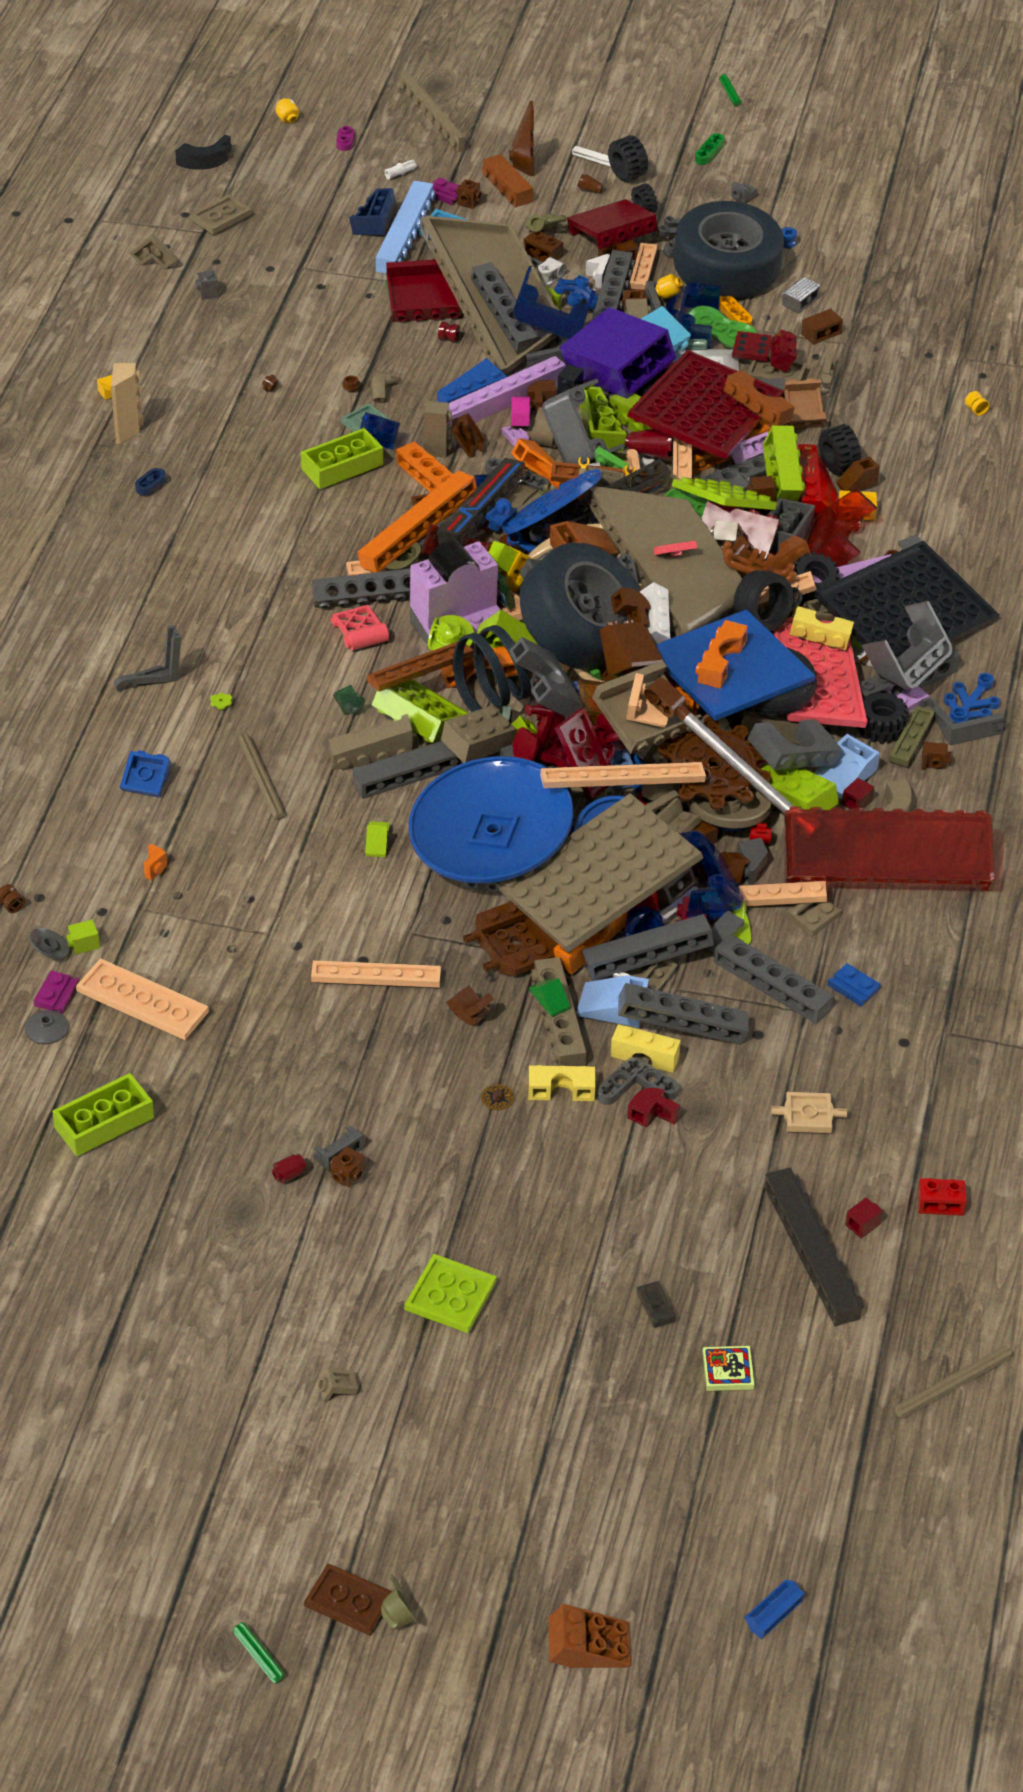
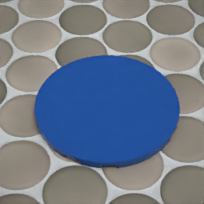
M599 469L589 470L580 474L579 477L559 485V489L556 488L545 493L522 508L513 518L507 521L502 526L505 535L512 534L557 511L595 485L602 478V473Z

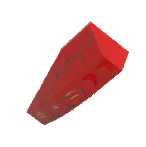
M798 444L800 451L799 465L802 466L801 479L805 484L804 492L800 495V502L815 505L814 518L838 519L837 491L817 446L814 444Z

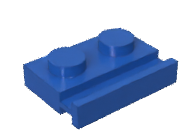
M848 963L839 969L832 979L829 978L827 984L861 1007L881 987L880 983Z

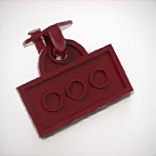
M527 704L525 706L527 716L537 714L543 715L537 734L531 733L524 727L518 729L512 745L513 756L536 763L542 760L556 764L559 768L572 767L558 735L550 736L557 712L545 706Z
M585 708L578 709L554 727L572 767L611 766L610 760L614 757L615 751L626 749L604 714L597 717V724L592 725ZM609 786L581 788L586 799L590 800Z

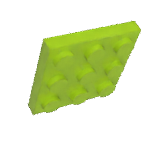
M433 1254L404 1304V1310L469 1333L497 1282V1276Z

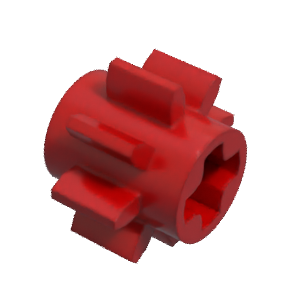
M758 823L756 827L751 826L749 840L762 838L764 844H770L771 828H766V823Z

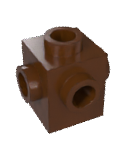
M465 179L461 185H458L456 189V194L458 195L457 205L473 209L480 201L482 195L480 183Z
M346 1146L330 1162L331 1178L337 1183L350 1187L361 1178L365 1171V1156Z

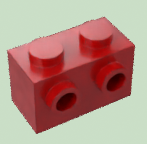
M920 1178L917 1192L918 1214L964 1216L966 1206L965 1180Z

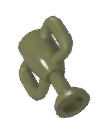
M552 213L541 216L532 215L526 224V228L534 232L554 230L558 223L565 222L567 217L565 215L556 216Z

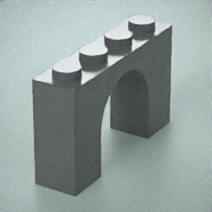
M523 637L509 650L517 665L533 672L541 679L531 689L539 704L567 718L583 706L581 699L553 652Z
M816 719L800 721L793 736L802 746L785 739L771 722L755 723L748 737V741L773 770L835 765L843 750Z

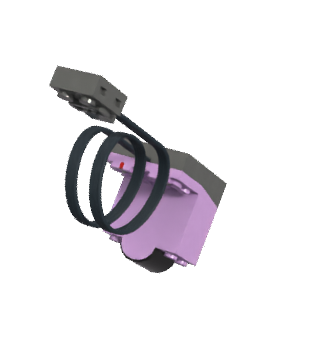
M451 540L438 545L432 551L428 560L410 566V624L427 646L430 629L435 617L456 615L466 619L472 625L474 633L462 636L458 640L453 656V672L456 687L463 702L471 712L481 708L472 697L464 676L463 654L468 639L473 641L470 648L474 650V666L477 680L488 700L494 706L500 708L510 703V693L518 700L527 698L531 695L529 673L527 669L517 665L513 660L509 650L515 643L510 635L498 625L484 628L479 634L477 633L478 626L500 610L497 606L498 564L480 542L464 547L459 541ZM490 631L497 635L507 649L517 670L521 690L510 677H506L497 655L486 641ZM484 656L494 673L500 697L493 690L488 680ZM513 744L501 748L500 756L514 757ZM542 761L538 763L545 766V764Z

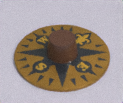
M494 1084L483 1090L481 1100L489 1109L503 1110L512 1105L514 1094L507 1086Z

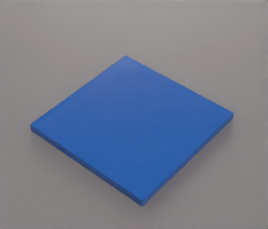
M747 609L655 645L667 666L665 671L715 721L815 681V674ZM725 620L747 625V641L741 652L723 656L728 661L727 678L721 689L697 683V664L702 662L705 650H709L710 641L712 638L715 639L717 628L721 627Z

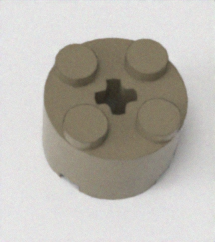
M539 407L531 440L540 445L556 448L555 440L542 407Z

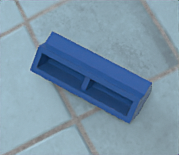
M785 1579L744 1617L749 1629L762 1640L803 1602L805 1593L799 1589L796 1582Z

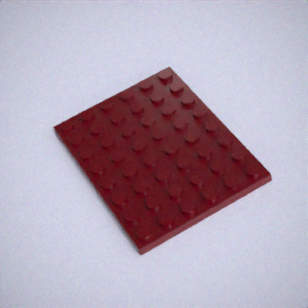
M687 350L635 403L627 417L635 422L645 424L654 430H659L670 437H675L686 444L696 446L702 451H707L723 459H727L763 419L724 391L728 375L738 372L737 370L690 350ZM755 378L753 386L758 392L770 397L783 396L784 390Z

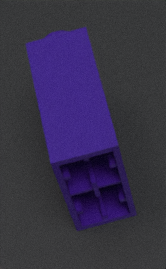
M611 307L607 308L560 346L566 366L569 364L584 369V382L597 379L598 383L594 386L601 387V389L626 399L676 359L668 329Z

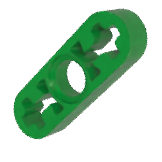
M720 133L710 135L696 151L695 162L699 165L708 164L724 146V135Z

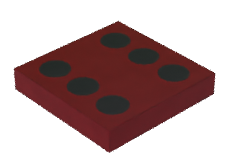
M737 331L732 357L767 362L773 335Z

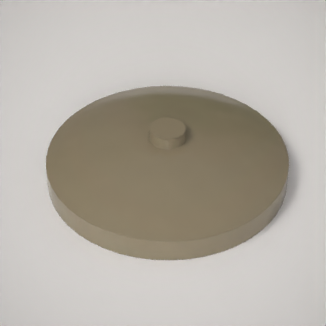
M749 784V789L754 794V798L749 804H743L734 797H727L724 799L723 808L715 811L710 807L707 798L695 796L689 801V805L693 813L699 815L700 819L707 823L725 828H745L756 825L767 818L770 813L771 801L752 784Z

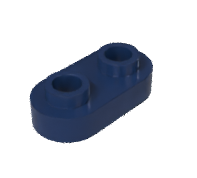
M161 468L149 470L136 480V492L144 496L151 494L166 482V472Z

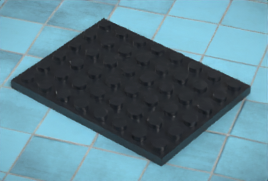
M924 540L816 590L814 594L834 617L854 622L851 634L862 645L887 640L896 659L911 646L907 637V631L913 623L904 608L906 605L929 601L950 642L996 621L1000 615Z

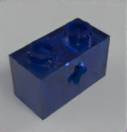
M365 412L360 429L365 428L382 447L393 450L400 423Z

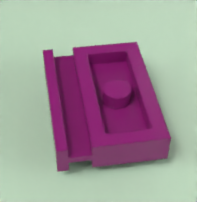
M440 177L432 182L433 191L436 192L435 199L449 205H454V202L458 201V195L456 194L458 184Z
M51 970L33 1000L34 1006L47 1010H58L63 1014L77 990L76 985L80 982V979L78 977L74 979L71 978V975Z

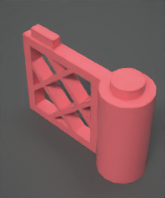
M369 605L335 613L330 618L333 626H338L345 636L344 644L351 651L389 641V633L385 623L379 621ZM367 612L366 616L359 615ZM354 620H358V621H362V622H361V623H355V622H353V621H354ZM349 627H350V628H355L354 630H350V631L347 630Z

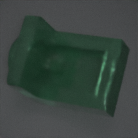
M352 685L333 694L344 715L359 712L365 702L364 697H358Z

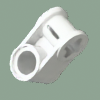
M551 257L538 266L539 277L544 281L546 287L551 286L566 271V264Z

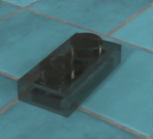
M659 1281L637 1287V1294L654 1328L676 1322V1315Z

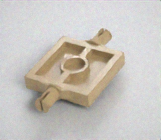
M786 1092L785 1106H771V1115H784L787 1123V1132L831 1133L833 1117L847 1118V1108H834L831 1103V1093Z

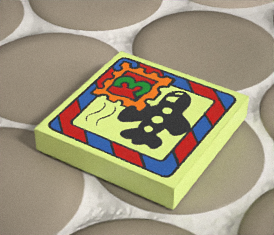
M750 1346L703 1347L707 1391L754 1390Z

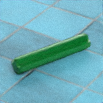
M726 74L719 76V80L733 105L738 106V104H741V99Z
M244 1622L236 1625L233 1628L235 1636L269 1679L275 1684L284 1679L283 1670Z

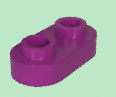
M343 126L338 130L336 147L341 151H348L353 148L355 132L350 126Z

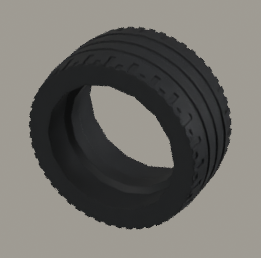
M765 570L751 571L743 577L737 586L733 603L734 612L736 614L747 609L769 631H774L781 627L790 615L794 598L792 586L785 577ZM768 586V604L764 612L759 615V598L763 590Z

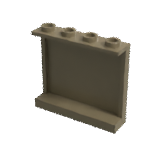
M663 660L598 685L592 696L630 754L637 751L642 752L654 744L657 746L666 739L677 738L686 731L692 732L676 715L671 718L668 717L665 728L626 720L636 673L644 675L643 683L646 684V688L659 677L667 680L663 674L667 667ZM699 714L695 717L700 720L702 716Z

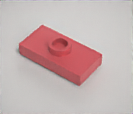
M689 541L654 547V555L670 553L671 557L682 555V551L696 549L697 542Z

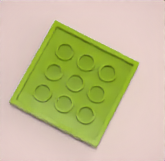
M682 477L681 479H673L672 483L673 487L725 506L776 510L777 502L770 500L771 497L766 495L757 496V492L752 490L744 491V487L738 485L731 486V482L721 480L718 483L716 480L708 479L706 482V480L695 478L693 481L691 478Z

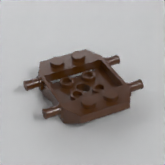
M511 901L476 914V930L463 935L465 944L476 940L481 948L489 954L491 961L482 963L485 972L496 968L500 974L512 976L534 969L535 960L555 958L554 948L558 945ZM513 923H516L514 926H512V927H510V928L500 929V928H503V927H505V926H508V925H511V924H513ZM497 930L494 934H491V935H488V934H487V933H489V932H492V931ZM513 941H518V942H520V944H517V945H516V944L511 943V942H513Z

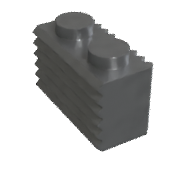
M805 277L795 281L792 287L783 291L781 296L782 305L797 313L802 312L804 308L806 309L808 305L819 298L820 285Z

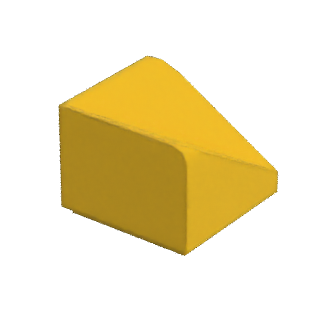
M112 375L97 379L98 391L105 400L112 398Z

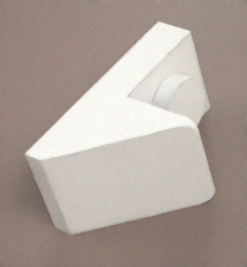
M610 254L586 261V275L593 276L595 288L602 287Z

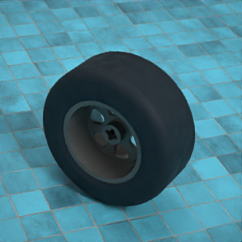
M736 201L708 202L691 209L680 220L676 230L673 255L674 266L678 275L686 284L703 294L717 298L720 296H731L734 299L754 296L769 288L777 279L781 266L784 237L780 226L774 218L755 206Z
M567 543L554 548L528 572L520 589V609L529 633L539 646L553 652L557 660L566 666L581 670H594L606 666L599 629L606 627L608 622L618 621V624H622V622L628 620L627 616L614 614L611 596L621 587L635 589L639 592L640 590L629 571L608 552L590 544Z

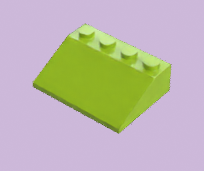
M414 679L380 692L377 691L372 702V706L376 707L378 712L389 715L393 718V721L399 720L402 715L408 714L412 732L420 734L424 737L425 741L430 743L441 741L445 721L469 713Z

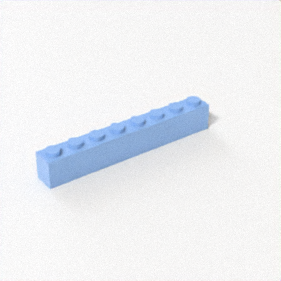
M413 181L376 256V272L386 273V262H402L403 259H406L407 251L412 246V240L416 239L417 230L421 228V217L426 216L427 210H430L431 201L435 199L436 192L433 191L432 183Z

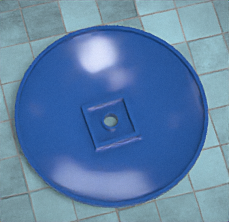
M506 756L472 760L444 772L428 784L418 796L409 817L411 844L417 856L425 865L447 878L468 883H492L512 879L539 867L550 859L562 846L573 822V804L567 787L544 788L540 772L541 768L546 767L534 761ZM493 829H498V831L490 833Z

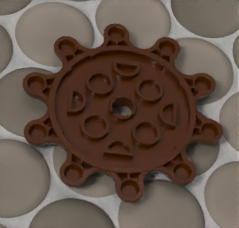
M711 716L706 717L703 724L769 782L771 778L770 773L758 768L756 765L757 761L764 758L754 746H749L745 742V737L748 735L747 727L737 725L731 731H724L719 727L718 720L715 721ZM694 731L681 733L678 736L679 741L676 743L663 742L658 745L657 750L659 754L670 759L671 763L702 762L706 775L705 782L681 783L683 786L679 790V797L682 801L689 802L693 797L701 796L709 800L710 807L713 810L719 811L723 808L724 799L727 797H734L743 804H749L753 800L754 794L749 789V784L751 783ZM716 762L718 766L710 767L709 763Z

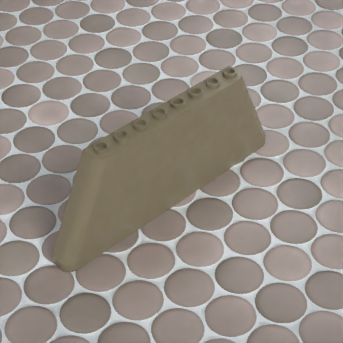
M436 216L421 217V232L486 358L505 375L526 361V354L538 352L564 332L566 328L565 320L561 318L558 307L554 305L551 294L547 292L544 281L540 279L537 268H534L530 255H527L524 244L519 240L518 232L513 229L511 224ZM492 262L494 267L499 270L502 280L506 281L510 293L514 294L515 301L521 306L523 314L529 319L531 327L538 334L537 342L526 351L518 354L514 351L471 280L473 267Z
M592 486L585 491L584 500L618 549L620 555L628 554L634 560L637 581L642 584L643 589L653 582L668 589L670 631L674 637L735 613L733 605L734 596L742 578L736 570L726 565L722 549L687 499ZM689 541L697 542L696 549L682 551V555L672 557L670 553L654 555V547Z

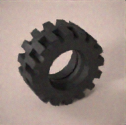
M647 183L634 187L631 190V200L633 203L652 213L656 212L658 201L656 200L655 191L652 190L653 188Z

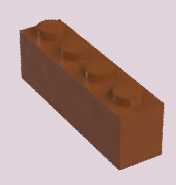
M501 154L483 159V175L496 186L499 192L507 198L508 202H511L515 208L533 202V187Z

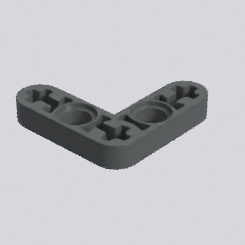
M632 1057L627 1059L598 1087L597 1099L600 1103L610 1105L616 1102L633 1084L638 1083L644 1088L665 1090L664 1098L674 1100L678 1097L679 1084L642 1059ZM649 1076H654L657 1078V1080L654 1082H650L646 1080V1078ZM618 1078H623L626 1080V1082L623 1084H619L615 1080Z

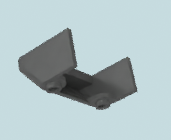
M597 379L562 392L546 400L542 405L544 416L564 463L579 464L578 460L580 457V463L583 465L587 464V457L589 461H595V450L598 446L611 454L625 447L624 444L608 449L602 439L595 438L589 440L576 406L581 405L585 401L586 395L584 390L598 383Z
M929 601L904 607L913 623L907 631V637L911 646L897 659L887 640L867 643L862 646L876 673L904 689L916 688L952 653V644Z

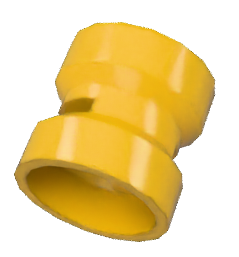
M978 391L969 393L965 398V405L972 409V412L977 416L983 415L989 409V402Z

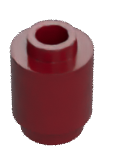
M292 1154L273 1164L272 1175L276 1181L284 1184L302 1175L303 1171L307 1170L305 1160L300 1154Z

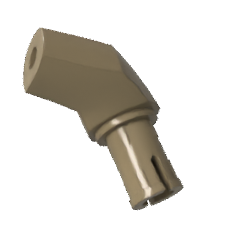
M395 372L386 375L378 373L372 377L371 390L374 402H384L385 386L398 383V377L393 378L397 376Z

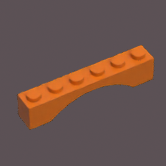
M518 439L511 454L522 465L536 474L547 478L551 486H556L559 489L558 486L564 482L551 481L552 463L554 460L535 441ZM581 494L565 505L570 511L580 516L588 514L591 510L584 500V494Z

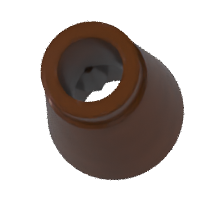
M582 174L577 184L581 190L599 194L603 189V184L588 174Z

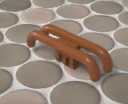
M726 541L723 545L724 562L731 569L746 574L751 571L765 570L785 577L790 583L796 578L797 574L793 571L795 568L793 563H789L783 570H778L769 566L773 559V554L769 553L766 559H764L766 552L761 551L758 556L759 549L755 548L750 558L747 559L733 554V550L730 549L732 545L730 541Z

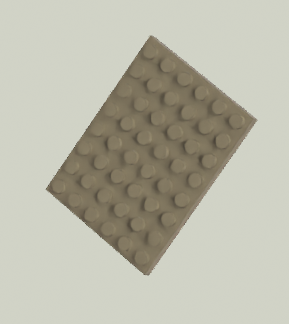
M628 794L567 836L559 850L542 865L521 876L504 880L497 886L500 892L568 953L703 859V856L697 848L632 794Z

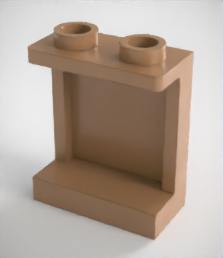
M810 378L803 381L792 379L785 382L783 387L784 399L795 406L792 419L787 423L788 426H794V429L824 427L826 412H823L821 380Z

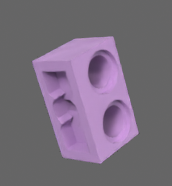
M768 432L741 442L731 454L735 464L763 455L762 444Z

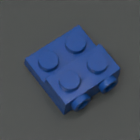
M141 750L137 752L130 751L120 789L122 791L160 797L164 782L167 783L172 766L170 759L163 754L151 755Z

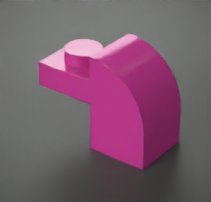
M512 396L511 426H529L530 397Z

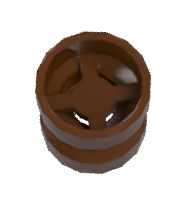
M7 884L0 888V902L4 904L6 910L9 913L20 911L25 905V899L18 893V890L12 884Z

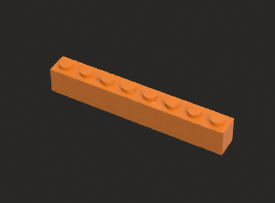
M461 471L454 473L357 551L361 567L374 573L384 569L478 492L475 477Z

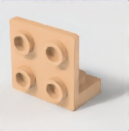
M636 673L626 720L665 728L668 717L646 699L644 695L646 684L643 683L644 675Z

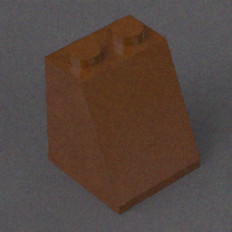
M627 620L622 622V624H618V621L606 623V627L599 629L608 676L626 675L663 660L643 622L634 623V620Z

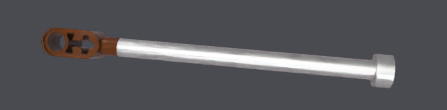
M659 677L645 689L644 695L652 705L666 717L671 718L676 715L799 826L802 829L800 834L803 837L809 839L818 830L821 824L814 818L809 820L684 707L686 705L685 697L666 679Z

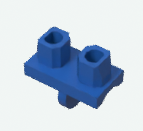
M499 499L495 507L486 514L485 519L490 521L488 528L498 532L507 521L517 514L518 509L512 508L511 503L507 499Z

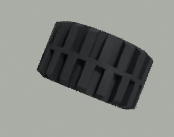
M629 135L611 142L608 149L609 163L613 172L621 181H630L646 174V171H648V156L638 138Z
M838 425L825 429L820 433V454L825 466L832 474L845 472L854 461L861 459L859 441L849 425Z
M812 552L811 555L806 553L803 557L800 556L794 563L795 568L793 571L797 575L811 571L812 575L821 579L822 582L820 583L814 582L817 590L840 579L839 568H835L837 565L835 561L831 562V558L829 556L827 558L824 557L822 553L820 555H817L816 552ZM815 591L803 594L801 602L804 603L817 599L814 596Z
M888 692L871 693L869 696L863 697L867 724L866 728L857 727L859 733L864 735V738L871 739L872 742L890 743L892 740H898L907 724V704L903 703L904 700L902 698H897V695H891Z

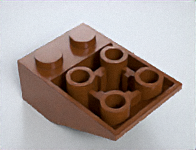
M570 521L550 525V545L553 549L567 543H585L596 546L609 554L618 553V549L602 528Z
M564 1603L548 1617L549 1662L570 1668H629L631 1666L628 1621Z

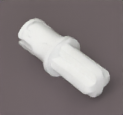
M415 160L402 164L397 163L396 166L384 170L385 176L388 180L399 175L403 176L406 172L414 170L417 164Z

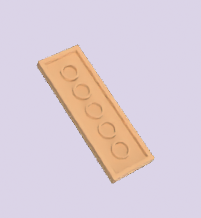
M101 958L76 985L77 992L183 1040L188 1038L209 1012L208 1006Z

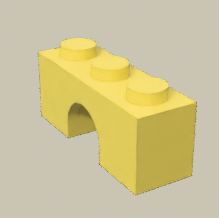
M797 606L789 635L846 650L854 624L853 621L835 617L832 623H822L816 619V611Z
M618 1024L611 1039V1057L626 1061L634 1057L635 1053H643L651 1058L654 1068L673 1073L679 1059L681 1040Z
M529 1066L528 1100H550L551 1092L555 1088L565 1087L572 1092V1101H595V1067Z

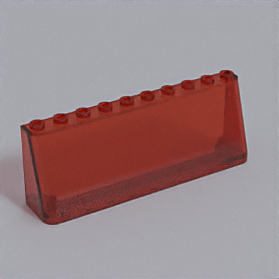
M792 806L784 814V883H795L802 880V882L972 885V888L980 885L981 891H992L996 884L992 815L983 810L976 811L975 813L956 810L954 813H949L946 810L926 812L924 809L905 812L904 809L884 811L882 808H874L872 811H864L863 808L843 810L840 807H833L830 810H822L821 807L802 809L799 806Z

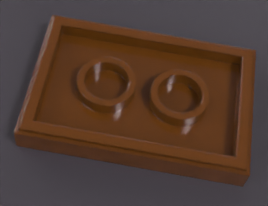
M327 1564L305 1599L304 1607L371 1636L382 1618V1603L392 1591L331 1564Z

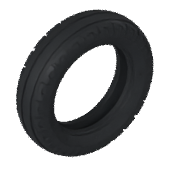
M787 647L815 674V681L748 707L746 710L752 713L756 712V714L776 716L777 714L784 715L801 709L811 700L817 686V675L812 663L800 652Z

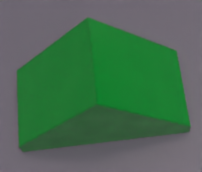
M559 978L546 979L529 987V991L551 1017L570 1010V1004Z

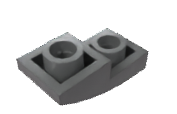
M727 911L711 928L714 945L706 949L715 954V948L730 934L734 936L744 927V920Z

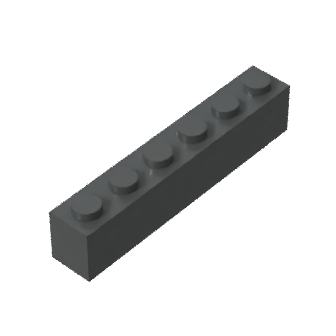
M440 741L352 769L353 785L361 798L364 799L443 774L464 762Z
M704 914L589 947L583 949L582 953L585 967L591 981L611 976L614 973H622L707 948L714 944L712 930Z

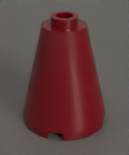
M651 428L630 432L629 436H626V447H629V449H634L639 454L673 462L671 457L673 456V437L666 435V433Z

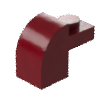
M646 1088L639 1091L628 1104L627 1119L647 1127L653 1118L657 1116L675 1125L679 1119L680 1104L664 1098L665 1090Z

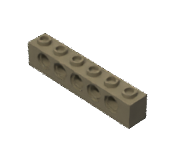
M560 957L535 960L534 969L531 970L532 981L537 984L546 979L559 978L570 1004V1010L551 1017L539 1003L541 1014L545 1013V1029H549L550 1032L548 1033L549 1045L554 1047L552 1050L553 1060L558 1062L559 1066H586V1050Z

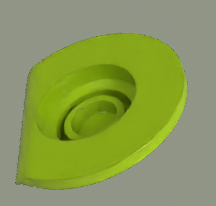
M445 615L435 617L428 637V648L433 651L458 642L462 636L474 633L473 627L466 619L460 616ZM468 639L466 644L471 647L473 641Z

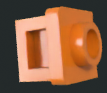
M150 844L148 846L149 858L143 863L145 877L152 880L167 867V855L162 848Z

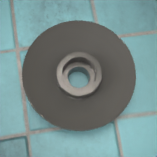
M37 928L29 936L32 946L42 955L49 958L63 959L70 951L67 941L52 930Z
M54 1010L39 1011L30 1016L25 1024L27 1037L38 1044L58 1042L65 1037L69 1029L67 1018Z

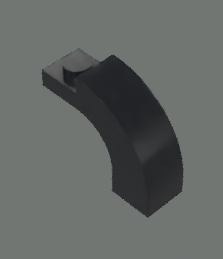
M224 135L215 144L207 147H196L187 143L182 144L175 151L176 165L187 169L204 170L224 164L228 161L227 154L232 149L231 136Z

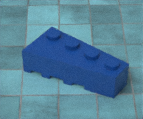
M486 358L437 391V402L450 403L500 381L507 376Z

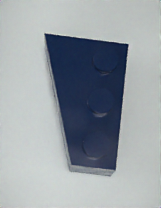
M377 188L366 199V204L358 208L355 216L351 215L349 217L353 235L386 234L397 206L393 188Z

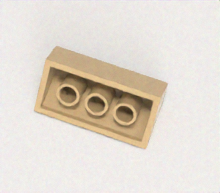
M136 363L113 364L111 391L116 444H121L138 434L140 425H143V414H140V411H142V400L138 398V396H141V385H137V382H140V371H136Z

